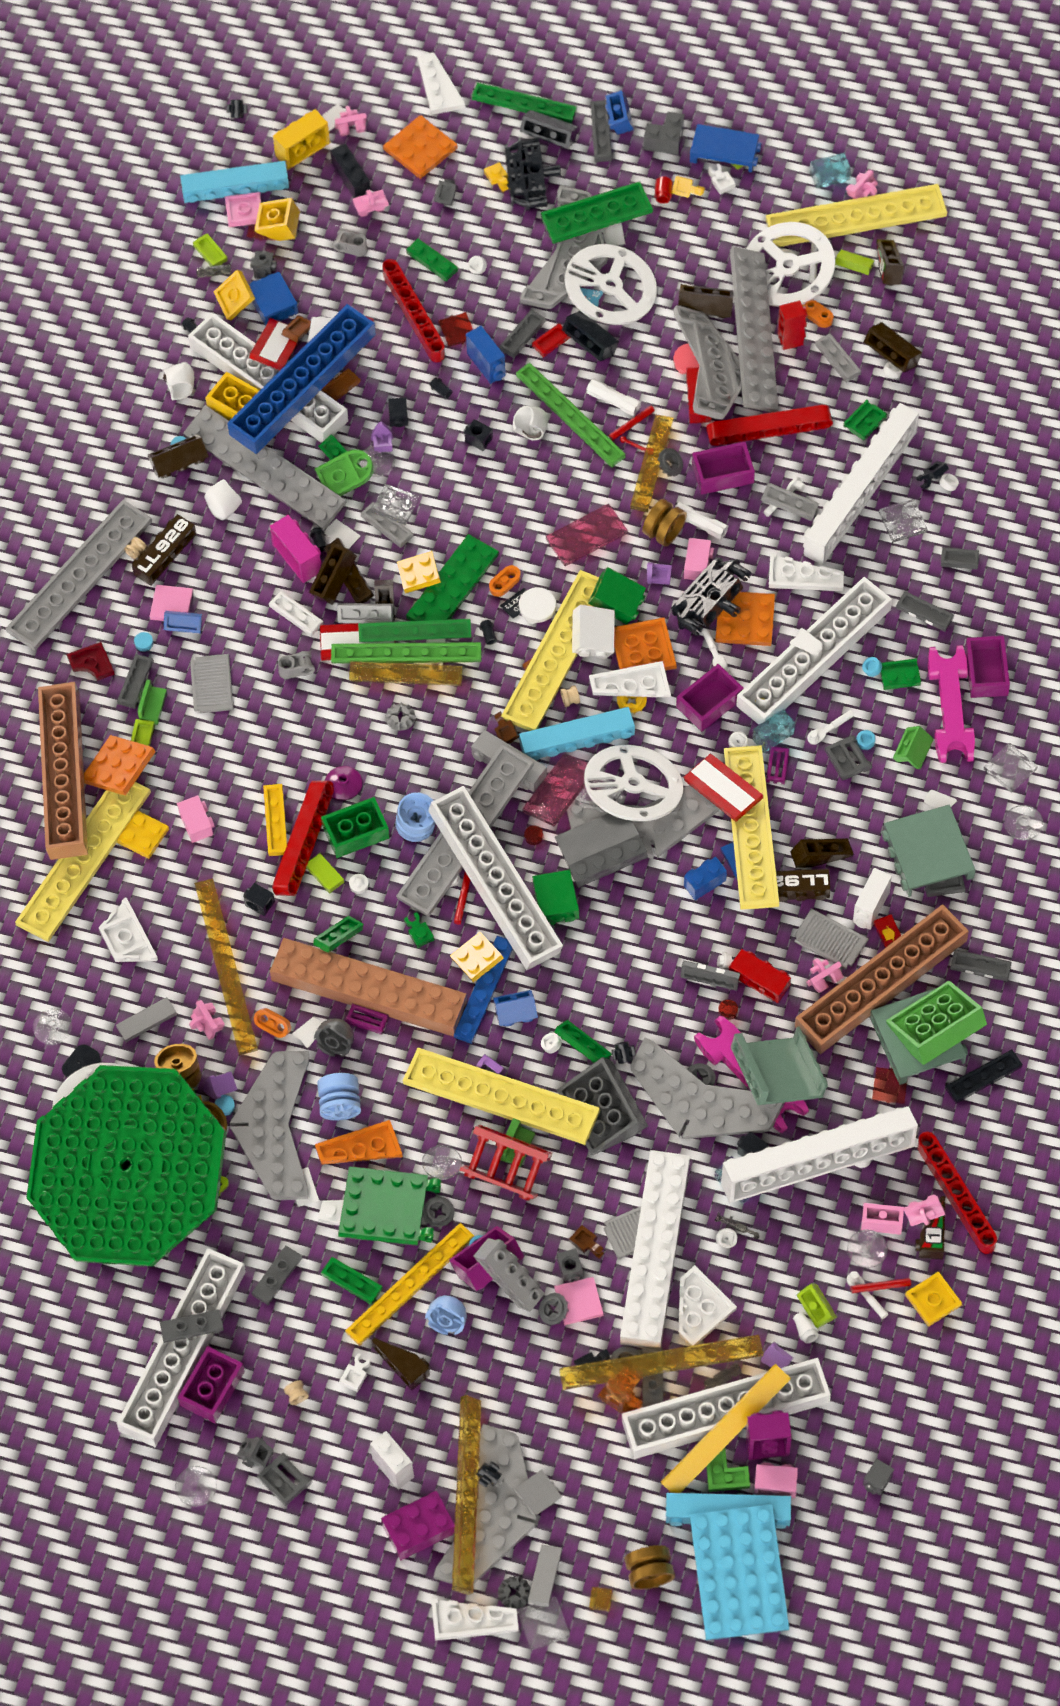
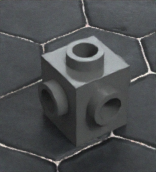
M268 251L255 252V257L251 258L250 268H253L254 278L262 279L276 271L277 260H274L273 253Z
M259 1437L245 1438L236 1456L242 1459V1463L249 1468L254 1466L265 1467L274 1449Z

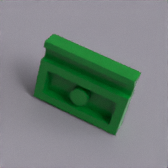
M866 399L844 422L843 427H847L850 429V432L864 441L887 418V413L876 405L869 403V400Z
M917 658L882 663L880 674L883 690L921 686Z

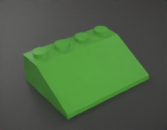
M947 981L886 1020L887 1025L911 1055L923 1065L987 1025L983 1008L950 981Z

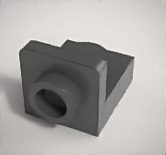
M449 179L439 181L434 202L452 206L455 193L459 188L455 181Z

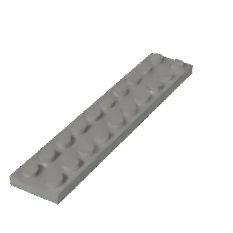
M733 246L730 249L743 407L771 413L777 412L778 399L765 254Z
M205 405L183 434L187 438L196 434L200 435L209 453L325 531L347 503L346 500L267 446L256 455L229 435L227 425L229 421Z
M122 500L6 627V632L36 651L124 554V548L131 544V540L134 537L138 538L152 523V518L125 500Z
M504 745L499 747L468 792L490 828L534 766L533 761ZM441 832L396 895L398 900L427 917L431 915L463 869Z

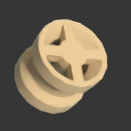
M134 537L131 540V544L127 545L124 550L128 556L135 560L141 556L147 545L141 539Z
M575 685L567 690L565 688L560 689L565 707H569L572 703H580L579 693Z
M301 1380L294 1381L284 1388L285 1394L290 1397L289 1402L291 1405L302 1403L309 1397L308 1392L303 1389L304 1384Z

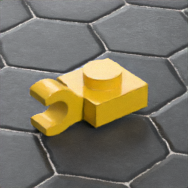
M500 162L484 169V174L492 185L498 184L502 192L509 190L506 185L508 184V174Z
M677 175L672 194L687 198L690 197L691 193L702 196L704 195L705 187L693 185V179Z

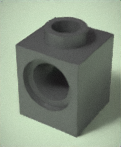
M576 1248L557 1253V1263L563 1283L578 1281L583 1277V1270ZM570 1264L575 1266L573 1270H568L565 1267Z
M876 1458L864 1477L863 1486H865L868 1492L872 1494L877 1493L881 1496L893 1477L894 1469Z

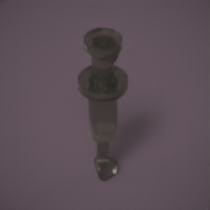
M718 1212L714 1220L715 1222L720 1221L727 1224L725 1228L731 1227L742 1233H750L754 1235L753 1238L755 1239L759 1238L758 1232L749 1230L746 1225L733 1220V1216H730L728 1219L721 1216L720 1212Z

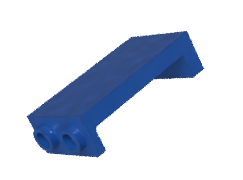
M697 124L690 150V163L697 164L698 158L748 166V172H752L753 167H757L758 156L756 155L757 152L760 153L762 142H759V134Z

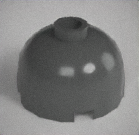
M331 1018L320 1024L315 1032L314 1039L316 1038L317 1047L325 1054L335 1057V1054L343 1057L349 1053L353 1045L354 1033L351 1026L345 1021Z

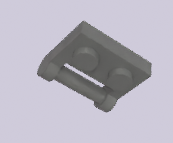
M854 735L825 747V753L842 781L861 772H867L873 767L859 748ZM847 746L851 747L852 751L854 752L855 756L860 762L859 765H856L855 761L853 760L852 756L846 748Z
M282 1453L257 1475V1478L286 1507L295 1497L311 1485L312 1480L308 1476L305 1477L288 1460L289 1457ZM283 1465L299 1483L295 1485L278 1467Z

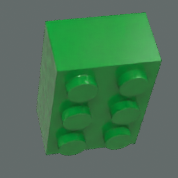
M375 797L321 817L323 830L336 859L390 838L389 828Z

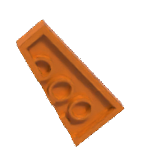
M390 1120L315 1144L321 1165L403 1157Z

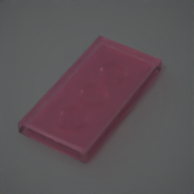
M608 503L547 535L546 541L565 567L628 534V530Z
M564 753L522 808L523 813L554 827L584 788V773L588 763Z

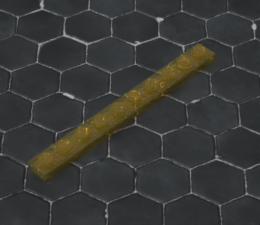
M212 878L196 882L194 884L238 1054L243 1055L258 1051L214 880Z
M758 1334L559 1368L562 1389L567 1390L763 1356V1349Z
M468 1395L460 1397L452 1590L466 1595L474 1593L478 1476L476 1474L479 1470L481 1400Z

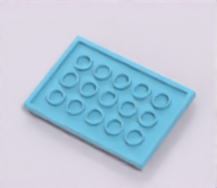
M772 1504L690 1514L706 1641L789 1630Z

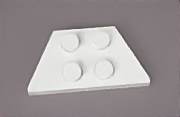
M124 898L117 910H113L109 918L99 926V931L115 962L157 961V955L127 898Z

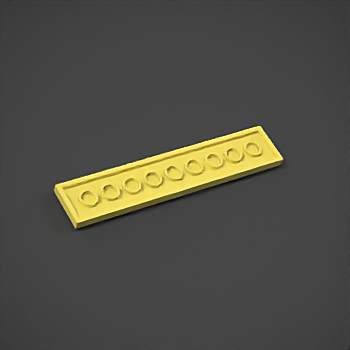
M939 184L769 214L766 215L765 220L767 227L784 222L804 223L818 229L827 238L946 217L947 210ZM783 236L774 239L772 242L777 247L809 242V240L799 236Z
M582 570L579 571L501 715L506 722L511 720L514 725L528 731L539 728L578 655L577 653H572L573 610L579 605L591 606L588 602L599 577Z
M762 745L724 748L725 765L763 794V799L737 822L731 819L740 910L779 907Z
M135 782L126 796L108 790L104 792L86 818L88 855L58 859L15 921L16 926L47 942L50 941L117 843V839L150 795L151 791L149 788Z
M417 1048L403 1078L404 1085L509 1120L514 1118L520 1120L521 1124L586 1145L600 1113L599 1107L421 1048Z

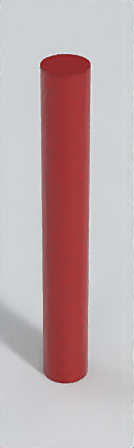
M650 405L609 434L610 440L614 441L655 411L654 407Z
M466 872L454 918V924L460 925L462 922L471 882Z
M905 1278L851 1285L850 1289L853 1294L911 1286V1279Z

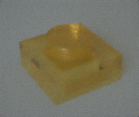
M592 1587L589 1609L610 1612L612 1589Z

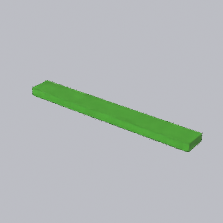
M530 362L516 372V376L610 467H614L626 457V454Z
M481 642L331 644L332 664L481 662Z

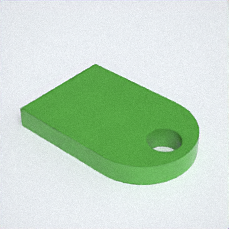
M355 449L347 451L315 468V471L324 486L342 496L365 484L373 474L374 465L367 453ZM367 460L368 463L365 467L360 468L358 466L360 461Z

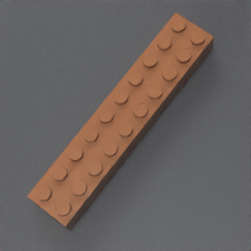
M75 682L38 687L46 851L50 860L88 855L80 693Z
M942 904L795 1018V1028L800 1027L802 1033L806 1036V1040L821 1055L870 1017L871 1010L883 1007L954 952V949H958L967 942L969 931Z
M283 938L270 969L271 981L352 1005L353 1003L389 1015L391 1018L453 1037L467 1005V993L336 953H327L319 948L287 938Z

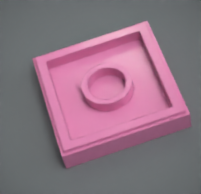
M260 192L225 196L229 227L256 224L259 204L261 203Z
M156 585L150 620L164 621L165 610L189 613L193 589Z
M594 1277L554 1286L555 1293L563 1295L568 1302L569 1312L566 1313V1319H563L564 1325L604 1316Z

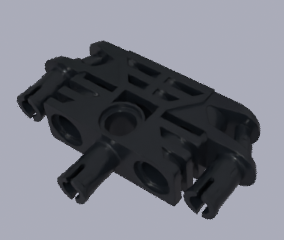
M519 137L518 141L510 147L507 144L504 145L511 206L519 204V206L526 207L527 211H530V208L547 207L544 177L561 176L560 165L543 167L539 138L522 140Z
M715 558L673 605L672 614L677 616L679 629L683 630L686 628L695 636H698L697 630L699 632L703 630L701 624L708 628L723 610L732 617H737L741 608L731 601L743 589V586L734 575L743 581H747L748 579L745 576L750 578L751 571L741 566L739 559L724 562L722 558Z

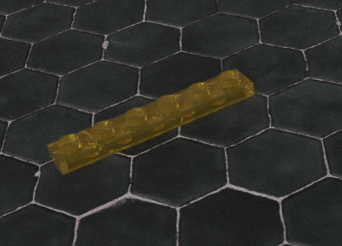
M655 415L630 509L649 512L661 468L658 467L660 465L657 461L659 458L658 453L667 446L673 425V417Z
M350 661L349 681L462 686L463 667Z

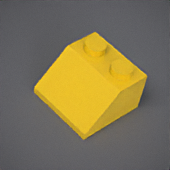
M287 198L260 203L255 232L277 241L295 239L300 210L294 200Z

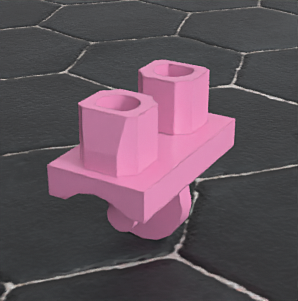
M346 106V112L340 113L341 118L335 119V129H338L341 137L350 134L349 126L355 125L357 133L366 131V113L358 114L357 109L350 110V107Z
M868 170L866 174L859 173L856 177L857 183L855 185L849 184L846 187L848 196L857 199L867 197L868 195H876L878 183L873 176L874 172Z
M383 189L372 193L370 190H367L366 195L353 199V204L358 215L361 217L368 216L371 211H383L385 207L389 206Z
M818 958L814 959V967L810 969V972L814 974L818 971L819 974L806 982L808 986L812 985L820 993L829 987L824 980V977L827 975L833 984L844 978L839 969L842 966L839 961L825 969V966L829 964L826 959L822 962Z
M202 1000L197 1001V1007L192 1012V1021L189 1023L191 1029L198 1028L199 1032L204 1031L208 1040L213 1039L216 1032L223 1029L224 1022L220 1017L216 1019L211 1017L216 1012L212 1002L204 1004Z
M936 1195L928 1196L926 1200L921 1202H911L907 1207H904V1212L908 1217L911 1227L923 1222L925 1225H928L930 1220L945 1215L943 1206Z

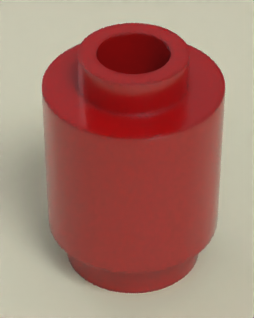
M662 176L655 181L654 197L660 204H666L672 198L673 181L670 178Z

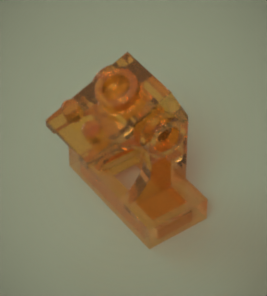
M625 1366L615 1378L611 1377L598 1394V1399L621 1414L640 1409L643 1402L635 1397L633 1390L642 1377Z

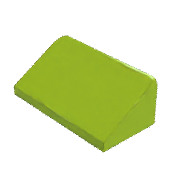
M842 249L835 258V265L869 275L875 262L873 259Z
M811 1283L796 1294L816 1328L837 1318L817 1284Z

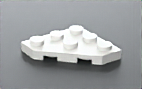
M695 1265L680 1278L679 1336L693 1349L737 1309V1306Z

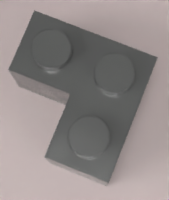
M667 112L664 126L647 123L644 134V150L678 155L684 131L685 114Z

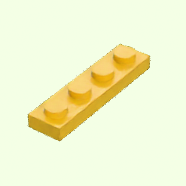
M282 784L263 785L268 855H284L287 846L283 786Z

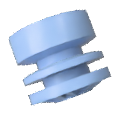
M420 792L410 793L399 802L395 824L399 835L405 840L421 842L428 839L433 833L435 821L428 812L431 802L434 801L432 798Z
M334 1073L318 1080V1095L321 1098L319 1100L321 1117L338 1121L347 1120L360 1114L358 1077L349 1073Z

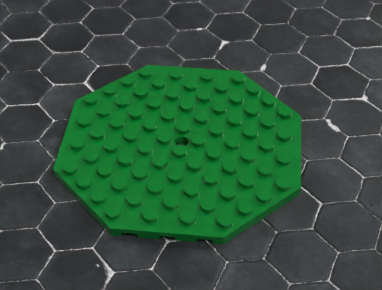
M100 1065L90 1077L85 1078L73 1088L74 1091L67 1097H63L52 1107L51 1111L45 1116L42 1115L37 1120L26 1198L54 1232L60 1243L67 1249L74 1261L153 1267L217 1211L227 1132L176 1069ZM129 1160L131 1166L124 1171L122 1164L124 1161Z

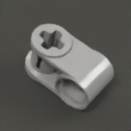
M346 229L338 230V237L332 243V247L336 251L358 257L364 256L367 253L366 237L363 234Z
M302 651L282 656L278 660L280 677L290 679L314 673L315 667L311 663V653L309 651Z

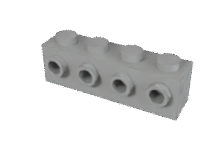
M488 1238L473 1257L519 1309L531 1312L545 1294L540 1288V1283L528 1275L529 1271L517 1262L518 1258L506 1249L507 1246L503 1241Z

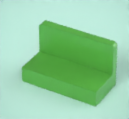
M146 680L138 707L140 720L154 721L155 725H158L167 689L152 687L151 680Z
M921 726L907 727L893 759L897 763L908 761L916 769H920L933 742V738Z
M513 1118L506 1135L531 1144L535 1132L521 1127L520 1120ZM509 1147L504 1149L501 1161L512 1164L515 1156L514 1149ZM525 1156L522 1157L519 1167H521L525 1159Z

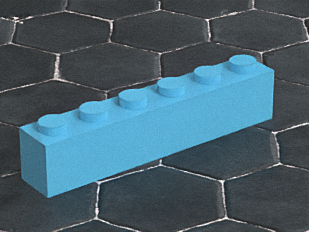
M285 161L180 175L184 203L289 188Z
M629 707L519 733V742L522 752L537 761L543 757H554L559 753L574 752L580 748H590L596 744L610 743L620 738L627 739L635 735V725Z
M666 1493V1523H670L672 1526H681L682 1524H691L690 1514L772 1504L775 1528L783 1529L786 1526H790L791 1496Z

